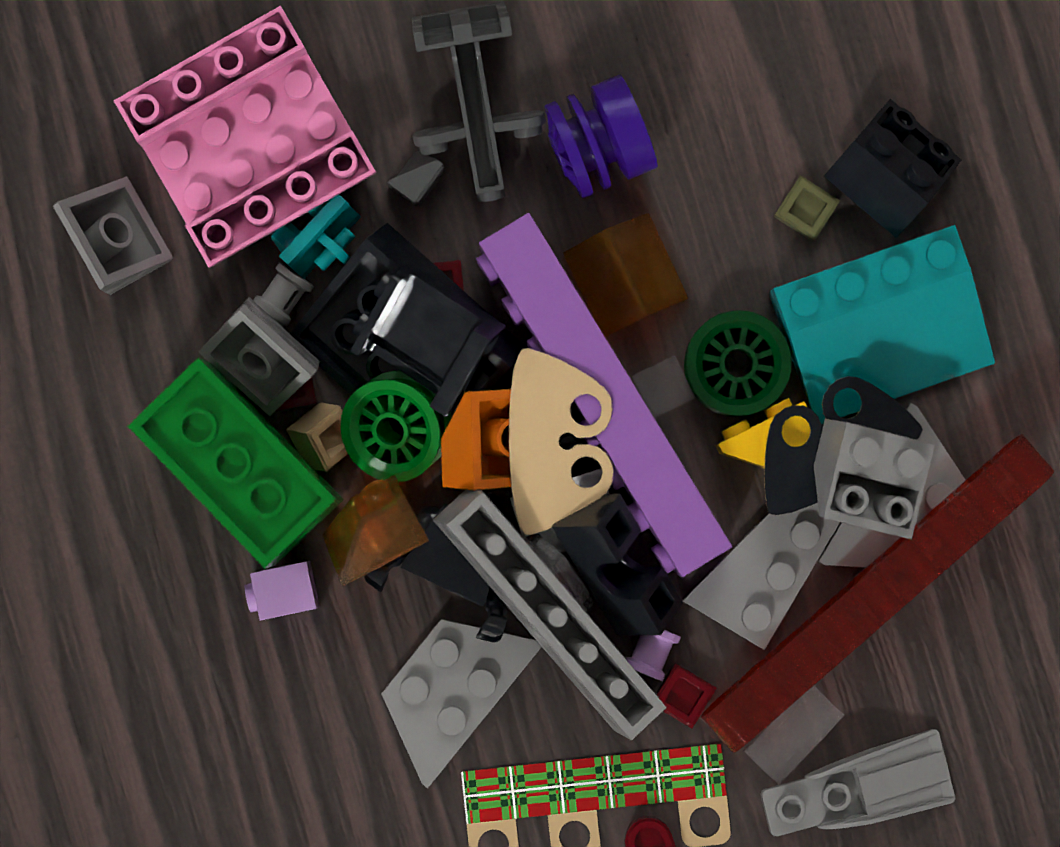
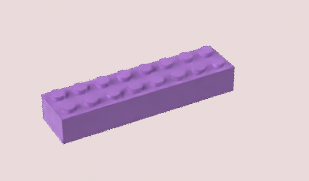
M530 213L525 214L479 242L482 255L476 258L477 264L491 287L497 283H500L507 295L501 299L502 305L515 327L524 323L532 338L526 341L528 348L548 354L579 369L602 385L610 395L612 415L606 429L598 435L583 439L586 444L599 446L609 457L613 468L612 486L615 491L624 487L633 502L627 507L641 531L643 532L648 528L651 531L657 544L650 549L660 566L667 573L674 570L678 576L684 577L730 549L732 545ZM579 395L571 403V406H575L582 418V421L578 423L580 425H592L601 416V404L592 395Z

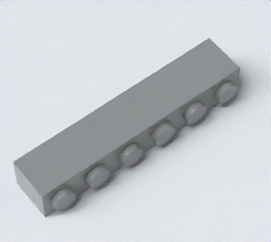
M465 490L433 519L437 526L615 732L633 740L667 708L483 492Z

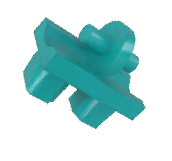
M340 195L307 212L313 219L302 231L290 222L277 229L271 236V239L281 252L279 257L303 279L316 266L325 271L336 258L344 265L351 258L344 249L356 237L350 231V228L361 216Z

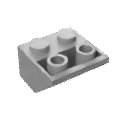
M825 419L814 462L820 517L912 540L935 445L848 422Z

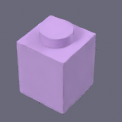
M310 561L250 573L252 583L244 585L249 611H258L260 621L320 607Z

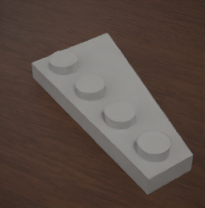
M818 503L792 513L781 515L768 513L682 601L765 650L840 522L820 517Z

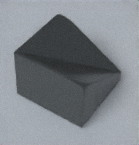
M416 151L397 177L387 181L388 187L415 207H420L444 175L443 163L429 155H423L420 151Z

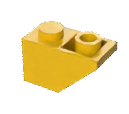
M787 398L763 410L767 419L750 427L747 419L721 431L725 440L715 445L719 454L764 468L766 441L770 424L776 414L784 408L793 406L790 399ZM804 401L796 404L807 407ZM793 416L787 419L782 426L784 441L793 447L805 444L810 437V426L806 419L801 416Z

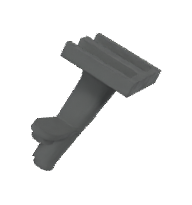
M505 1L411 17L416 52L450 46L463 117L462 122L415 132L412 135L414 145L420 148V153L423 155L436 154L448 150L449 141L466 137L477 201L487 202L503 198L505 191L494 132L513 130L515 138L533 137L543 132L542 125L546 123L544 111L540 110L497 116L491 115L479 41L512 35Z

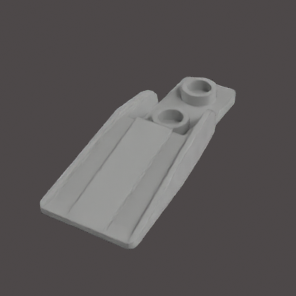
M935 729L864 750L805 774L803 779L763 789L760 793L768 828L774 836H781L814 826L820 829H841L869 825L951 804L955 800L940 734Z

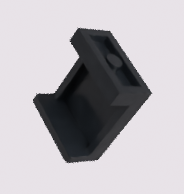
M409 262L396 273L389 270L378 283L374 295L379 299L373 310L367 309L357 321L352 333L358 337L350 351L358 357L366 350L372 351L435 393L436 396L430 407L446 417L459 405L465 392H468L506 326Z

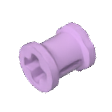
M664 630L661 635H640L632 657H626V660L634 670L663 681L665 673L662 669L672 645L678 644L681 636Z

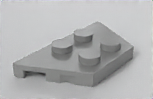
M909 403L906 410L922 426L923 431L917 440L934 444L935 446L912 540L840 522L819 557L818 562L823 565L924 571L970 493L971 488L916 405Z
M441 619L381 693L420 781L426 788L437 778L542 646L536 639L503 633L500 641L492 643L476 638L480 627Z

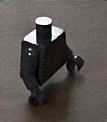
M484 489L478 490L483 492L494 506L497 507L500 497ZM444 503L441 509L435 506L424 508L384 547L380 553L381 558L377 555L373 558L364 573L365 581L379 592H382L389 571L393 567L401 565V568L482 607L486 602L485 609L488 612V617L482 624L476 638L492 643L500 641L507 622V617L503 616L508 613L509 608L433 521L449 504Z

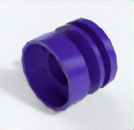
M621 75L591 86V98L594 109L587 112L574 94L567 96L566 100L572 116L570 119H565L556 101L544 105L548 121V137L564 176L574 185L582 199L593 195L592 185L588 173L594 171L600 185L605 190L611 187L609 164L616 162L628 180L658 167L652 142L630 89Z

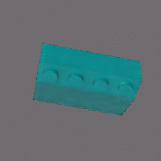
M955 225L778 286L769 292L782 333L789 345L791 358L809 409L814 411L821 424H824L826 419L822 408L825 392L832 383L846 376L863 379L895 399L995 364L972 271ZM851 388L840 390L833 401L834 411L840 417L860 411L862 404L860 395Z

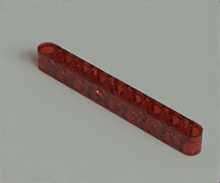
M1023 434L1012 439L915 524L912 540L900 537L711 703L701 714V718L733 753L743 748L1048 481L1055 470Z

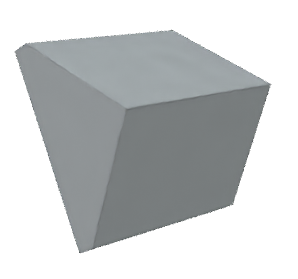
M127 176L58 201L53 205L99 289L109 295L173 259Z
M250 297L246 299L199 351L204 358L269 416L313 376L320 363L315 356Z

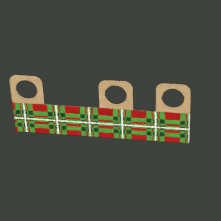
M721 744L461 772L469 847H478L481 835L488 830L503 832L508 838L509 847H519L516 819L548 815L551 847H563L559 839L560 830L570 821L582 822L589 829L590 841L586 847H601L597 810L678 801L681 836L687 846L720 845L726 843L731 835ZM710 807L718 813L720 827L713 836L699 837L691 830L690 817L697 808Z

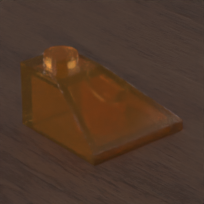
M395 475L385 480L373 481L365 486L361 493L353 496L322 534L342 586L357 580L429 541L407 491Z

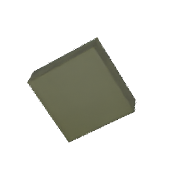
M800 175L773 217L814 242L840 200Z

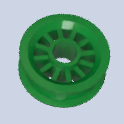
M400 370L388 371L377 375L350 396L341 415V437L348 455L362 471L382 481L404 482L418 477L442 457L441 438L452 419L451 412L446 417L430 407L436 396L435 393ZM390 418L396 419L402 425L403 435L393 430L390 425Z

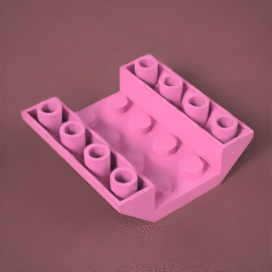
M281 5L114 100L134 138L143 147L187 224L185 227L209 268L376 173Z

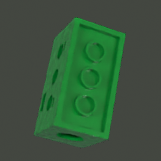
M199 357L127 426L264 568L276 566L344 500L216 367Z

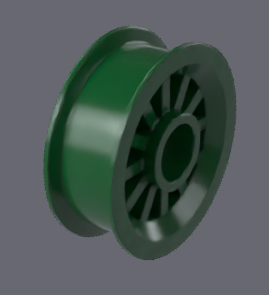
M743 310L724 312L706 321L692 336L684 358L685 377L693 395L706 408L725 416H748L769 407L779 398L787 386L791 373L789 345L779 328L762 315ZM731 329H740L737 344L734 343L730 332ZM747 331L757 335L749 346L745 345ZM722 332L727 348L722 346L713 337ZM763 340L768 350L755 354L753 350ZM707 345H710L720 356L704 354ZM741 351L749 358L750 369L744 377H734L727 372L725 358L729 352ZM771 356L772 366L758 364V360ZM703 361L715 363L717 368L703 372ZM755 372L771 374L768 382L765 383ZM720 374V380L712 388L706 378ZM748 379L761 389V391L755 394L754 396L750 389ZM729 382L728 396L725 397L719 394L718 391L722 386ZM739 383L745 399H735L737 384Z

